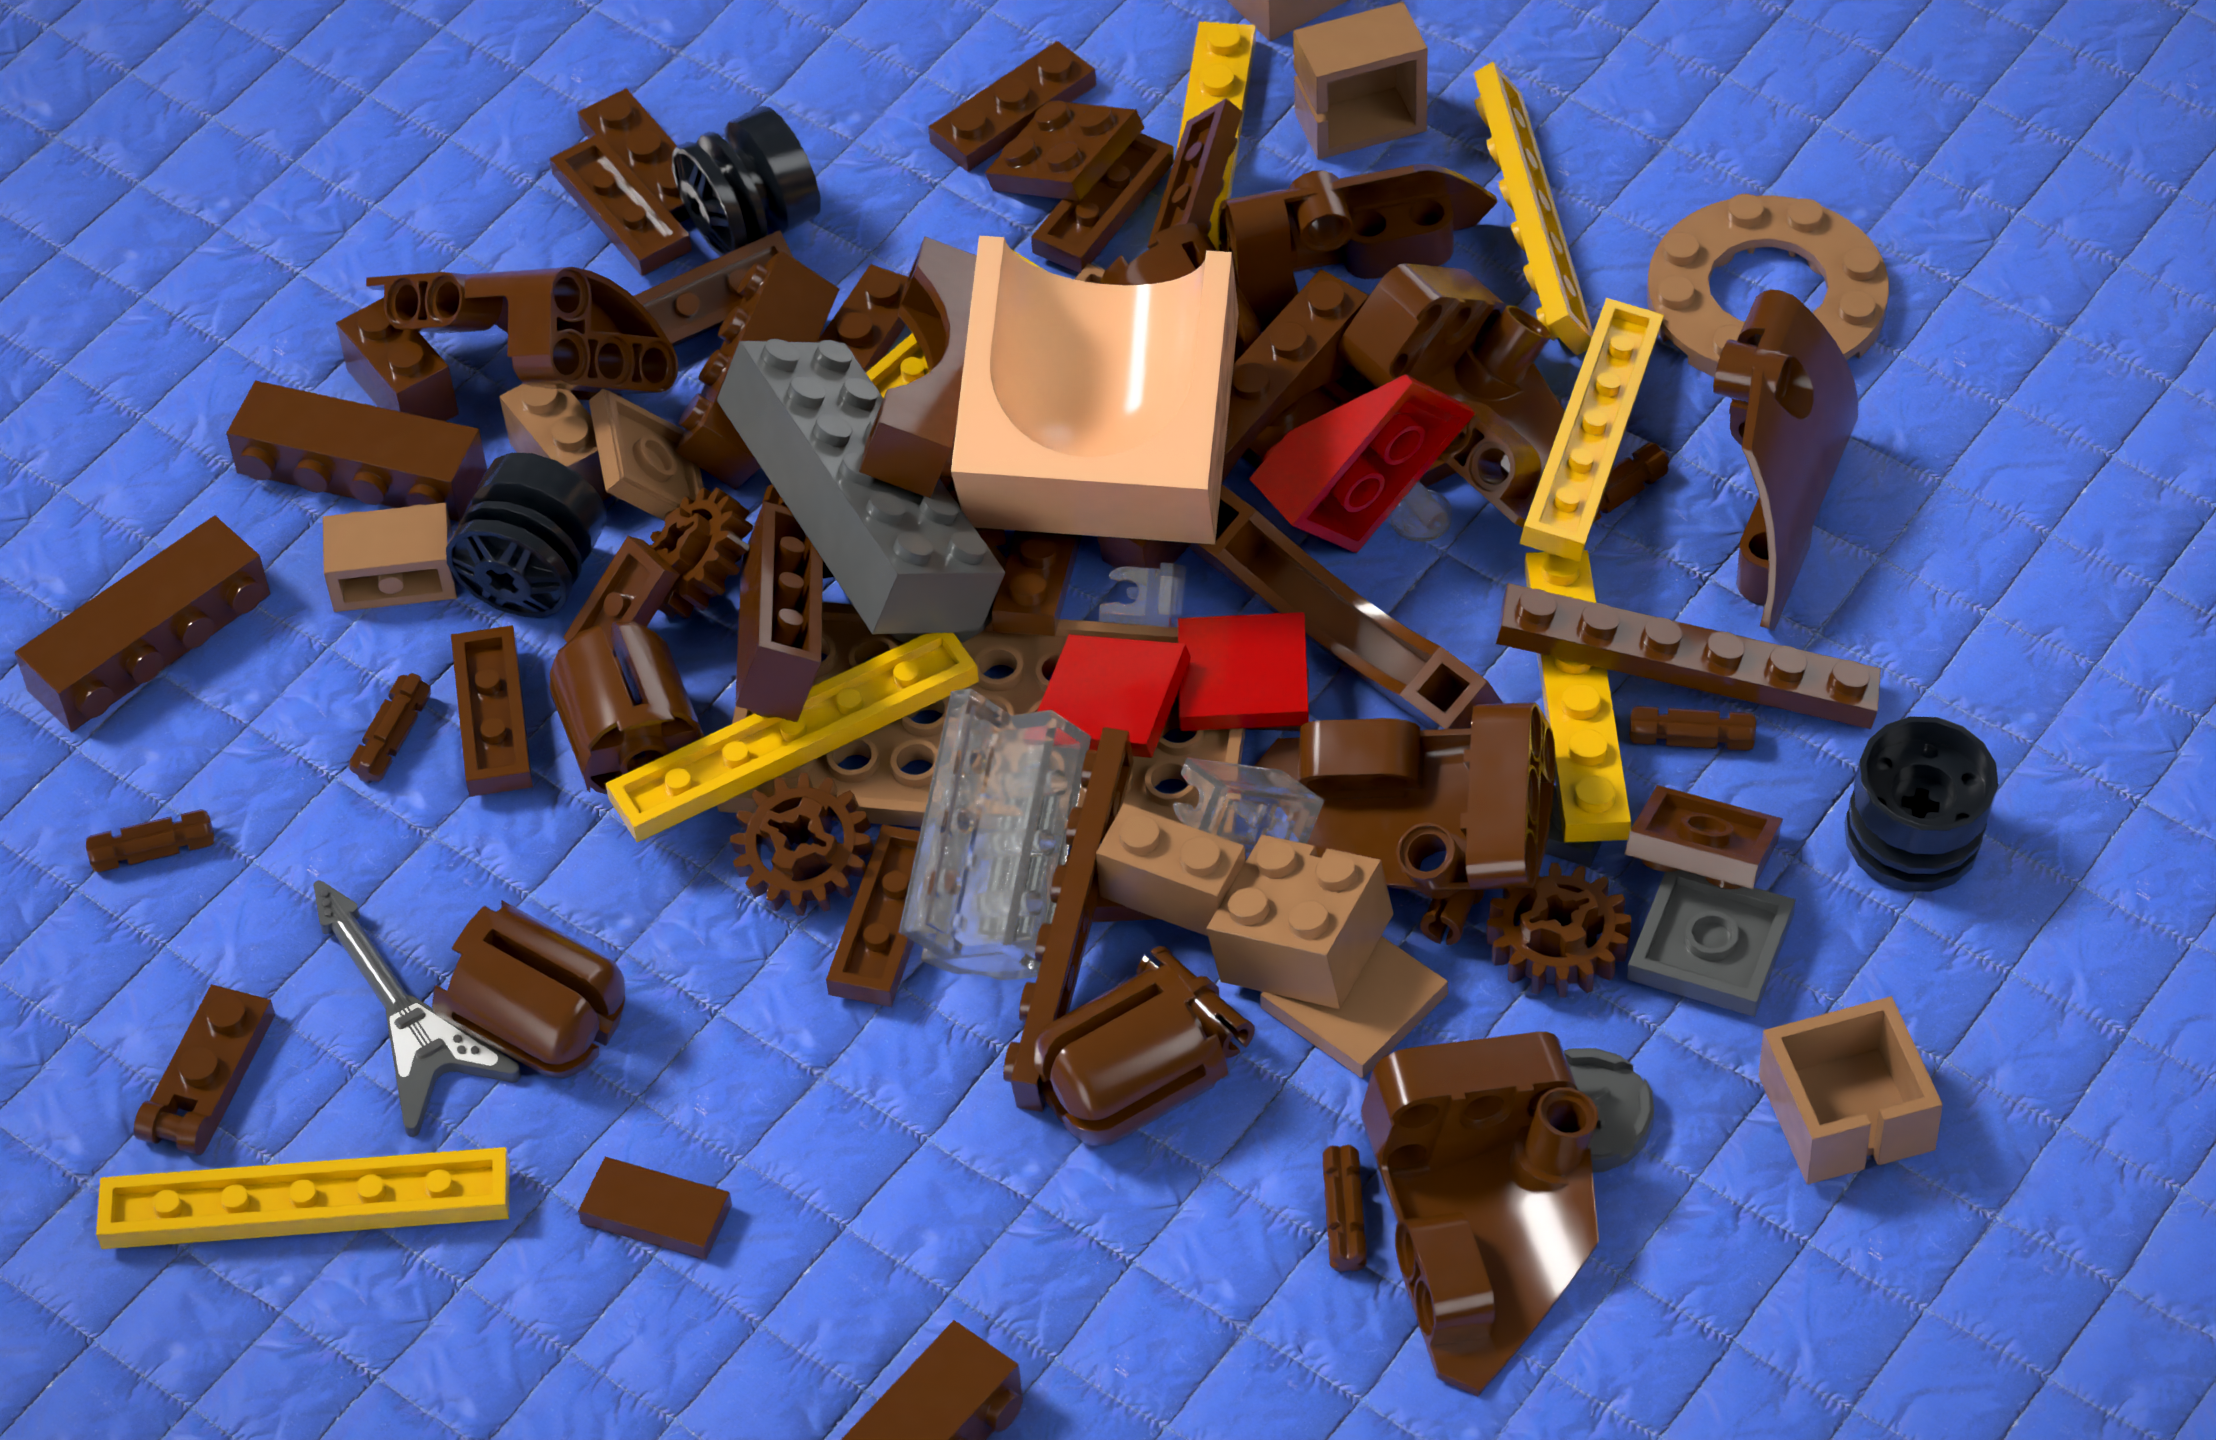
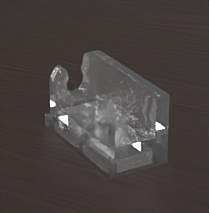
M1161 563L1160 569L1120 567L1113 570L1109 574L1111 579L1137 584L1138 587H1129L1127 589L1128 598L1136 599V601L1122 604L1121 602L1100 604L1099 622L1168 628L1178 627V618H1182L1186 566Z
M1187 757L1180 774L1189 785L1195 786L1198 789L1199 802L1195 809L1190 804L1178 802L1174 803L1173 808L1177 818L1185 825L1245 846V852L1251 853L1261 834L1307 844L1324 800L1283 770Z

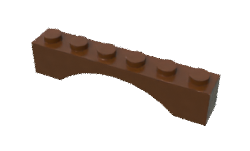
M924 236L904 285L897 315L911 330L921 347L929 373L909 384L887 389L867 437L859 472L931 498L939 476L948 479L952 477L951 467L977 256Z
M1320 269L1233 364L1221 484L1258 435L1281 412L1310 391L1321 385L1339 380L1351 365L1338 355V344L1369 295ZM1097 536L1102 561L1149 589L1157 583L1189 547L1186 542Z
M1221 484L1215 544L1187 543L1197 556L1273 613L1304 612L1305 633L1309 640L1429 730L1471 728L1473 706L1476 704L1503 703L1485 678L1440 645L1408 629L1360 596L1303 551L1260 512Z

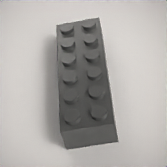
M781 339L739 341L719 392L717 402L871 633L980 632L1004 578L1005 571L964 512L961 511L958 503L940 478L937 481L931 498L859 472L866 440L883 397L847 345L832 340H823L820 343L787 342Z

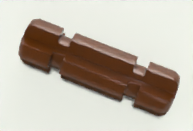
M1647 443L1631 453L1634 458L1633 460L1626 457L1613 465L1594 522L1602 518L1600 511L1607 514L1645 489L1643 482L1650 485L1666 475L1670 462L1667 453L1662 451L1656 443Z
M414 673L408 676L401 675L392 686L388 694L389 699L392 701L384 700L363 736L362 742L365 746L359 744L349 761V769L358 775L359 780L370 783L372 781L379 782L384 778L392 764V757L389 755L396 757L418 718V712L415 710L421 712L431 695V687L422 681L421 676Z
M1636 706L1631 712L1629 735L1631 742L1635 744L1656 745V739H1666V746L1717 749L1718 743H1727V750L1749 751L1753 749L1755 744L1756 719L1752 713L1729 712V718L1719 717L1720 711L1668 708V714H1659V707Z
M200 809L181 814V821L173 822L170 816L120 828L121 835L113 836L111 830L90 835L86 838V850L90 865L95 872H104L120 868L119 861L128 859L129 865L180 854L179 847L188 845L189 851L209 847L214 844L215 838L211 818L206 810Z
M1349 1144L1341 1147L1332 1145L1327 1147L1322 1153L1330 1266L1338 1272L1347 1270L1359 1271L1367 1264L1359 1151Z

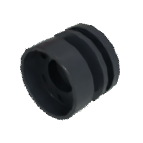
M760 106L729 121L724 128L725 140L717 133L707 132L700 136L697 143L686 142L676 147L671 154L672 171L684 206L698 232L710 248L720 257L768 236L767 226L774 232L780 230L781 233H785L815 218L820 212V193L808 157L794 132L785 120L771 107Z
M509 453L495 458L486 471L471 500L472 506L468 508L461 518L458 529L446 547L447 565L456 580L474 597L495 609L523 617L542 618L557 613L567 601L572 591V585L582 571L581 564L584 563L592 552L606 524V507L597 490L579 473L562 463L534 453Z
M1910 716L1886 724L1868 740L1859 761L1854 781V791L1850 798L1849 809L1844 822L1846 845L1858 866L1880 883L1902 891L1931 892L1955 884L1971 870L1980 850L1987 827V820L1998 789L1996 762L1984 742L1964 726L1939 717Z

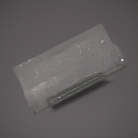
M971 688L951 691L899 929L900 934L923 947L921 960L934 967L955 974L995 980L1025 979L1038 976L1041 962H1036L1035 960L1036 940L1041 924L1043 922L1051 924L1056 904L1051 903L1050 897L1052 879L1057 865H1065L1069 848V845L1066 844L1067 823L1072 807H1077L1083 762L1091 741L1090 735L1053 710L1010 715Z

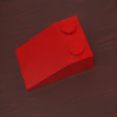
M1405 374L1289 431L1280 442L1273 445L1267 451L1263 458V463L1249 479L1292 526L1357 554L1476 413L1468 405Z

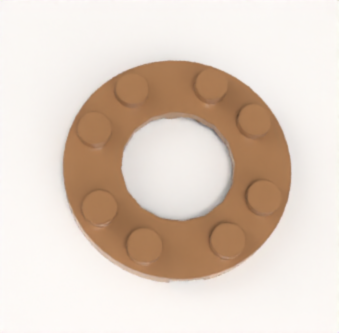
M1739 194L1731 199L1716 202L1691 213L1672 227L1655 249L1648 271L1647 304L1648 310L1664 315L1659 336L1664 342L1670 339L1679 349L1688 355V364L1715 377L1717 364L1725 343L1729 339L1737 341L1745 322L1740 321L1721 309L1711 295L1709 280L1714 268L1726 265L1734 258L1735 253L1748 249L1747 253H1754L1755 248L1775 247L1787 250L1789 257H1795V253L1807 259V263L1812 271L1825 278L1827 292L1823 303L1813 314L1834 338L1846 360L1854 355L1858 359L1862 357L1876 341L1885 321L1889 295V279L1886 266L1877 247L1851 221L1821 206L1812 199Z

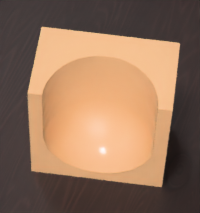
M979 236L951 474L961 511L964 512L973 527L1215 544L1239 314L1232 252L1206 250L1205 261L1198 269L1175 280L1146 285H1109L1075 280L1050 273L1020 258L1010 249L1004 237Z

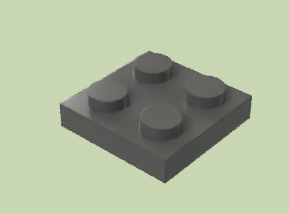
M1680 869L1674 872H1665L1628 963L1627 980L1755 1017L1793 919L1796 899L1758 888H1720L1709 883L1705 876Z

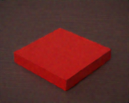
M1304 612L1178 618V643L1186 644L1191 656L1179 688L1181 731L1302 726L1309 722Z
M1069 634L1028 733L1034 747L1087 752L1088 749L1097 750L1103 727L1129 731L1134 757L1152 758L1191 660L1186 644Z

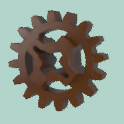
M701 488L695 501L685 496L679 508L672 512L668 511L664 516L665 526L662 531L652 532L650 539L654 542L650 546L680 574L658 609L670 618H674L677 614L684 619L689 618L694 606L702 611L707 609L710 598L718 594L722 595L725 592L726 577L738 574L740 568L735 563L741 560L742 555L749 551L750 546L742 541V539L753 530V525L746 521L750 512L740 502L719 488H715L712 493L706 488Z
M801 773L797 781V787L789 789L781 777L775 778L774 788L776 794L768 798L764 793L755 790L752 793V797L758 807L754 813L738 811L736 815L740 826L746 833H737L730 836V843L734 851L742 854L733 861L734 866L740 877H749L745 884L754 898L763 895L767 891L766 900L770 908L776 912L784 905L786 899L791 900L797 916H804L807 903L812 900H817L818 905L824 912L830 910L829 894L837 891L840 895L850 898L853 893L847 879L850 875L855 877L864 876L867 867L865 862L858 856L871 854L874 849L870 836L862 834L871 828L865 811H855L858 807V802L850 790L837 797L838 789L834 780L830 777H827L818 789L813 788L808 773ZM833 817L843 827V844L838 843L836 837L830 835L833 829L831 824ZM809 837H812L814 841L811 845L806 844ZM793 843L798 844L795 851L790 846ZM762 844L766 845L769 851L774 853L771 860L774 867L771 872L762 863Z
M1551 863L1549 875L1543 877L1538 875L1533 888L1503 889V898L1491 899L1486 941L1487 944L1492 945V962L1495 966L1508 964V980L1511 983L1518 982L1525 976L1532 979L1531 993L1536 995L1544 989L1546 984L1555 985L1559 998H1566L1568 985L1577 983L1586 993L1592 992L1595 974L1610 981L1615 975V961L1625 962L1627 959L1631 916L1624 914L1625 898L1623 894L1608 896L1609 879L1604 876L1592 883L1585 881V867L1579 865L1571 876L1562 875L1558 863ZM1602 933L1599 940L1597 941V934Z

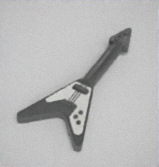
M321 880L314 882V892L322 932L324 934L334 932L386 1009L403 1123L406 1134L409 1137H415L420 1133L435 1083L441 1075L448 1072H460L507 1082H517L520 1080L519 1065L515 1061L480 1039L436 1016L433 1008L424 1002L407 995L358 923L357 919L360 917L358 905Z

